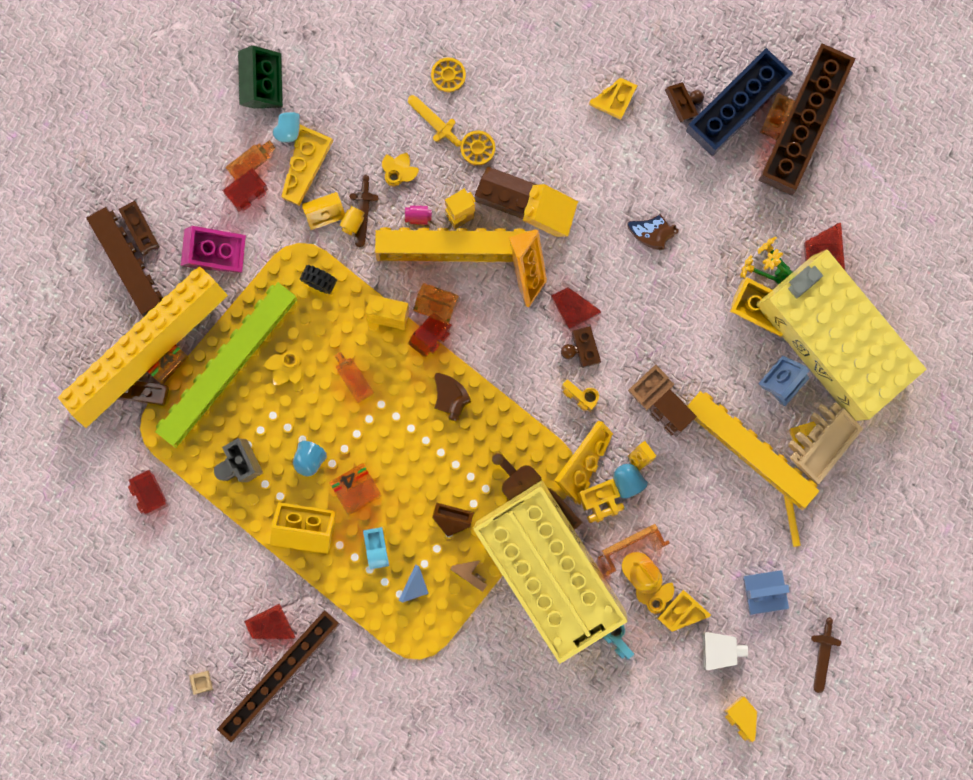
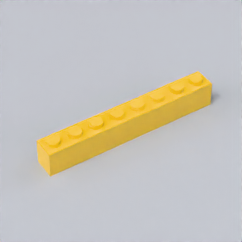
M699 391L687 405L697 416L694 420L803 511L818 494L817 484L810 479L806 480L798 468H792L788 465V460L781 454L776 455L768 443H762L758 440V435L751 429H745L742 426L743 423L737 417L732 418L727 414L728 410L724 406L715 404L711 395Z

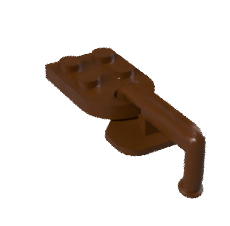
M495 451L493 453L492 462L495 465H500L510 476L502 485V491L509 500L542 480L533 467L524 465L516 470L501 452ZM548 488L575 530L583 522L553 489Z

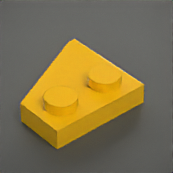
M619 78L597 97L592 98L589 105L621 120L637 85Z
M682 590L657 619L673 632L709 618L711 614L686 591Z

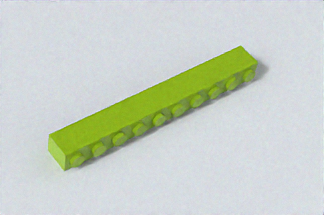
M279 282L276 285L270 286L264 300L260 299L256 303L254 312L251 315L248 314L243 319L241 328L233 331L230 335L231 340L227 345L223 344L217 352L219 354L215 359H211L206 364L204 373L196 376L193 380L194 385L190 390L187 388L182 393L181 401L178 404L175 403L169 409L168 413L170 414L167 418L161 419L156 425L157 430L155 432L173 447L177 448L297 301L296 296Z

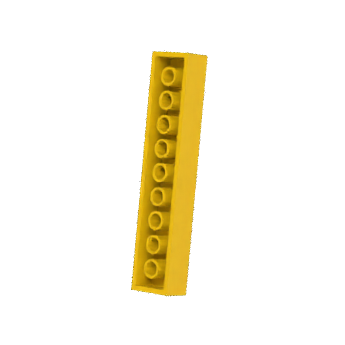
M198 266L57 398L69 413L87 428L228 296L227 293L210 275Z

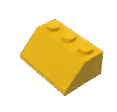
M748 277L742 279L733 297L730 312L782 337L783 334L767 319L769 317L761 312L760 307L756 306L762 298L773 290Z
M278 502L271 526L270 545L328 554L336 511Z

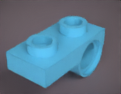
M383 528L364 530L363 534L370 570L389 566Z
M622 625L620 626L621 632L618 636H613L610 632L603 638L608 644L612 642L615 645L616 649L614 651L621 659L624 657L630 659L634 653L621 639L625 634V627Z

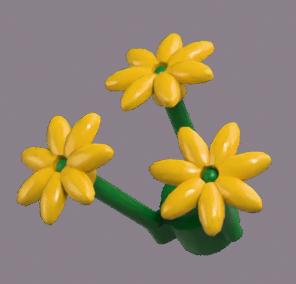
M777 237L768 239L767 243H763L757 250L758 254L763 250L768 252V259L762 261L765 264L764 270L769 267L773 270L774 267H777L775 271L776 277L754 268L751 265L753 256L750 255L745 260V266L741 268V278H745L747 272H754L775 281L779 285L793 273L790 267L780 258L783 253H778V249L773 250L774 247L771 244L774 243Z

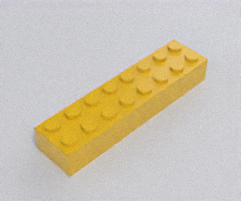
M382 227L380 230H375V255L377 261L513 262L509 237L528 231L520 228L514 229V231H506L503 228H497L495 231H487L485 228H477L475 231H468L466 228H457L456 231H449L448 228H438L437 231H432L429 228L410 230V228L402 227L399 230H391V228Z

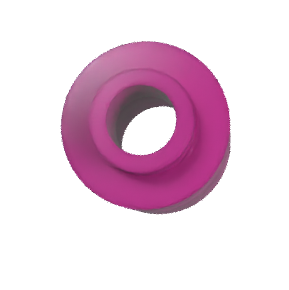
M410 205V207H405V222L416 225H428V221H432V210H428V206Z

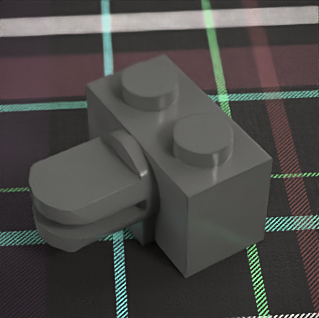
M237 438L222 447L227 458L214 467L215 477L223 481H228L236 476L239 482H249L263 474L248 440Z

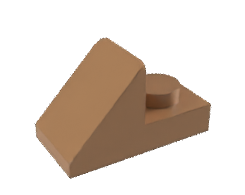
M480 560L451 567V571L483 592L486 588L485 578L477 573L475 576L472 575Z

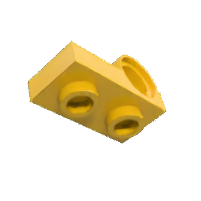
M568 379L562 384L563 394L569 399L573 397L583 411L588 410L591 412L599 400V393L596 389L587 388L582 392ZM585 394H593L595 400L593 402L586 401Z
M646 441L639 444L628 455L630 463L636 466L639 471L656 459V454Z

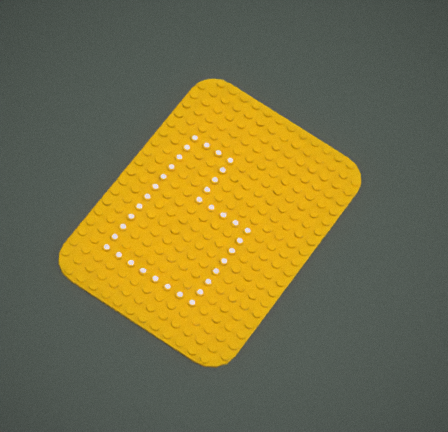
M296 243L289 245L272 256L163 384L169 387L165 406L147 404L142 413L140 424L143 442L157 459L392 652L407 659L421 660L434 656L451 641L503 576L473 530L476 521L510 501L502 491L504 481L510 476L500 465H495L492 462L493 453L495 451L501 452L516 470L524 465L533 467L541 476L546 487L553 489L563 500L567 497V494L554 480L573 456V453L559 437L409 317L405 330L368 322L366 310L370 294L383 296L327 251L314 244ZM306 265L324 270L337 279L331 294L320 292L300 280ZM279 282L296 296L297 301L177 448L173 447L155 432L157 430L156 425L161 419L167 418L170 414L168 413L169 409L175 403L178 404L181 401L182 393L187 388L190 390L194 385L193 380L196 376L204 373L206 364L211 359H215L219 354L217 353L219 348L223 344L227 345L231 340L230 335L233 331L241 328L243 319L248 314L251 315L254 312L256 303L260 299L264 300L270 286L276 285ZM286 351L296 352L300 357L301 379L297 384L288 380L282 385H275L273 382L274 371L264 367L266 361L275 354L283 355ZM290 357L288 358L287 363L292 364L294 362V358ZM436 373L445 374L457 380L463 385L470 396L471 403L464 406L457 422L449 420L450 413L435 409L438 395L435 382ZM237 438L247 439L263 474L249 482H239L236 476L228 481L217 479L214 475V467L227 458L222 447ZM301 441L313 442L322 447L327 453L326 460L312 476L299 474L293 466V458L297 451L298 443ZM364 467H366V470H364V471H362L361 473L358 474V471H359V470H361V469H363ZM366 471L369 472L367 475L355 481L357 476L363 474ZM354 472L352 485L347 489L344 482L340 481L341 477H346ZM339 482L340 485L332 488L334 484ZM340 486L342 487V489H340L339 491L334 492L336 488ZM278 502L336 511L328 554L270 545L271 526ZM436 503L474 512L470 528L447 537L432 518ZM382 527L389 566L370 570L363 531ZM480 560L472 575L475 576L477 573L485 578L486 588L483 592L451 571V567ZM415 565L420 567L429 594L402 603L399 601V598Z

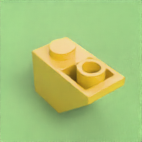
M741 696L724 710L727 714L725 719L730 725L733 726L735 724L740 730L737 733L744 741L753 742L756 737L757 711L745 696Z

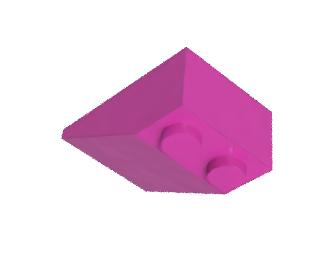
M198 226L187 227L184 229L181 266L195 269L200 266L203 270L242 273L246 235Z

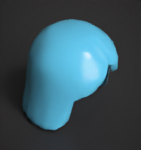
M295 112L280 114L278 125L273 129L274 138L284 143L295 141L299 135L300 114Z

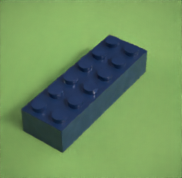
M765 48L688 124L686 132L713 157L790 80L793 72Z

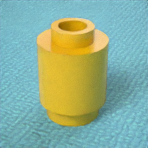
M353 206L349 210L347 209L339 225L343 227L341 231L352 235V233L357 234L364 220V212Z

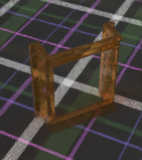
M653 524L602 550L603 554L598 559L605 571L603 576L607 577L617 571L610 555L645 537H648L655 552L669 545V540L664 541L656 524Z

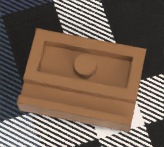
M654 365L628 392L647 411L675 384L657 365Z

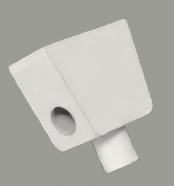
M709 632L702 633L704 670L737 665V657H748V646L737 645L736 637Z

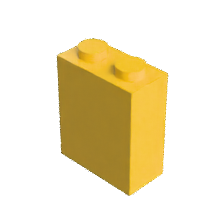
M545 184L533 185L529 194L528 204L524 210L523 221L555 237H568L578 201Z
M370 294L366 310L367 320L370 323L405 330L409 316V304Z

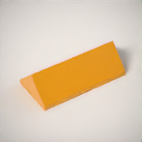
M536 229L509 237L518 288L526 307L531 306L547 281L539 230Z

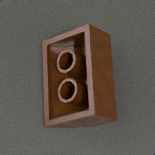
M487 166L474 198L477 203L523 219L532 186L538 184Z

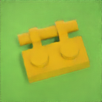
M614 479L577 493L584 511L588 509L593 511L592 515L587 516L589 523L603 521L605 517L615 516L619 511L624 510L623 503L616 504L614 500L620 497ZM607 502L608 508L601 510L599 505Z

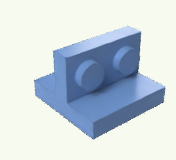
M782 356L758 384L761 388L771 392L781 405L786 406L809 380L807 373L810 370L805 365Z
M782 570L743 576L750 615L789 609L786 594L790 592L789 585L784 583Z

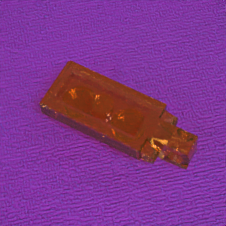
M270 140L263 145L260 143L254 144L225 168L235 181L239 183L270 158L269 154L275 149V146Z
M341 352L334 355L339 363L336 366L337 372L356 402L360 403L373 395V390L351 358L346 360Z

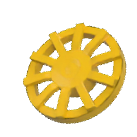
M450 57L442 58L432 67L431 80L438 90L453 92L459 90L465 82V68L457 59ZM447 62V67H443L441 63ZM449 62L455 63L454 66L449 67ZM457 65L461 68V70L455 71ZM437 66L441 68V72L435 70ZM434 73L441 75V77L434 79ZM463 73V78L457 77L456 74ZM456 79L461 82L457 85V83L454 80ZM439 80H443L440 85L436 83ZM445 82L447 83V88H443ZM452 82L455 87L450 88V83Z
M479 130L466 134L460 145L462 157L465 161L475 166L488 163L495 154L493 138L488 133ZM479 134L478 140H475L473 135ZM482 135H483V136H486L487 139L484 140V141H481ZM468 137H471L472 143L466 141ZM490 140L492 145L485 146V144ZM464 144L470 146V148L463 149ZM485 149H492V153L490 154ZM471 151V153L468 156H466L464 153ZM483 154L489 157L485 160ZM473 155H475L474 161L470 160ZM478 156L481 157V162H477Z

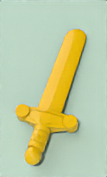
M411 95L408 97L409 105L437 131L436 135L433 136L435 142H439L446 137L455 146L459 147L461 145V141L451 132L456 124L454 119H450L445 124L417 96Z

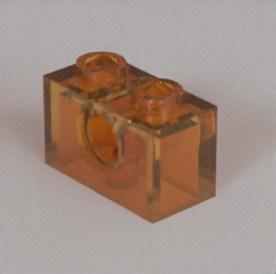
M778 93L760 133L777 140L795 100Z

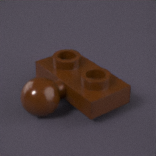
M683 82L665 89L680 123L694 119L699 115L694 105H699L704 100V94L700 90H694L689 95Z
M591 326L573 330L571 333L575 346L571 344L564 345L561 348L562 357L572 359L578 353L582 368L600 364L601 359Z

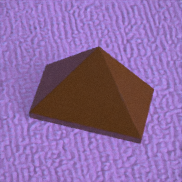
M436 503L432 518L448 537L470 528L474 512Z

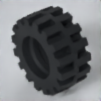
M306 265L300 277L304 284L326 294H331L337 282V279L331 276V274L310 265Z

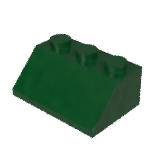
M254 45L239 50V105L253 109L283 107L281 53Z

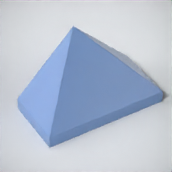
M415 565L399 598V601L402 603L429 594L420 567Z

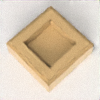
M209 671L189 675L193 695L213 690Z

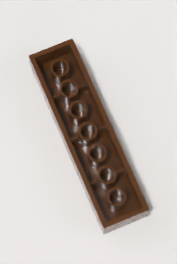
M821 43L758 181L793 196L856 58Z

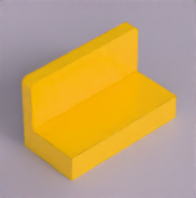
M337 192L302 204L310 230L342 220L345 215Z

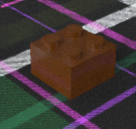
M671 389L650 408L652 412L650 414L656 422L660 421L665 426L664 430L670 436L674 435L675 437L697 417Z

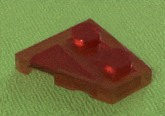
M569 287L551 295L568 330L601 314L597 307Z
M280 604L244 621L252 639L296 638Z

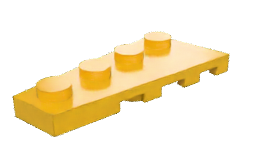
M300 125L299 135L295 140V148L281 196L284 200L300 206L333 143L332 138Z
M597 421L554 480L578 505H581V501L577 493L589 488L591 475L593 472L596 473L599 466L598 460L600 456L604 455L613 435L602 421Z

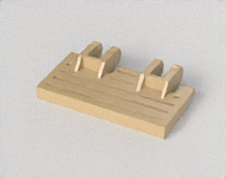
M837 402L830 408L833 413L822 404L817 408L827 421L816 413L811 415V419L816 424L808 435L811 441L801 432L795 435L798 441L805 447L804 449L792 440L788 444L794 452L790 459L817 485L820 484L863 430L855 419L844 408H841Z

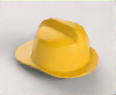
M632 552L623 559L622 571L640 593L653 594L659 590L662 585V574L648 556L640 552Z

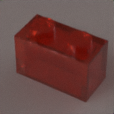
M251 168L222 191L234 208L240 212L241 210H247L255 199H261L265 196L268 188L256 171Z
M434 311L412 334L408 344L426 358L430 353L434 354L438 350L441 341L444 343L451 335L449 330L452 324Z
M150 469L128 480L130 483L128 486L132 496L136 495L139 501L136 505L141 514L144 513L150 516L169 506Z

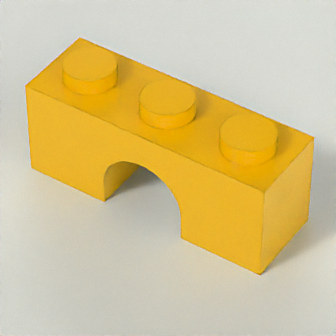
M465 188L445 199V206L447 207L445 215L454 230L474 219V207H476L474 202L476 201L472 193H467Z

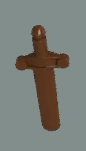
M364 175L362 178L361 192L351 193L349 196L351 200H358L357 209L364 212V220L357 234H355V245L357 247L365 245L369 202H377L379 200L378 195L369 193L370 178L368 175Z
M828 617L825 621L823 635H813L811 637L813 642L820 643L813 685L814 691L817 693H822L825 689L832 645L841 646L842 644L841 640L831 636L833 619L831 617Z

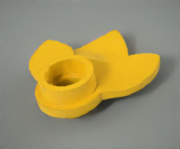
M408 153L400 154L395 159L388 154L383 158L382 168L385 171V181L390 186L396 187L402 182H410L419 172L418 168L410 167ZM396 175L398 178L396 180H392L391 176Z
M286 351L283 355L275 354L264 365L265 368L274 371L273 382L275 385H282L288 380L297 384L302 376V371L299 367L300 357L294 351ZM290 357L294 358V362L292 364L287 363V360Z
M672 582L661 585L659 590L653 594H643L636 589L638 601L645 604L647 609L653 614L663 612L666 603L674 596V585ZM653 601L659 602L658 608L653 607Z

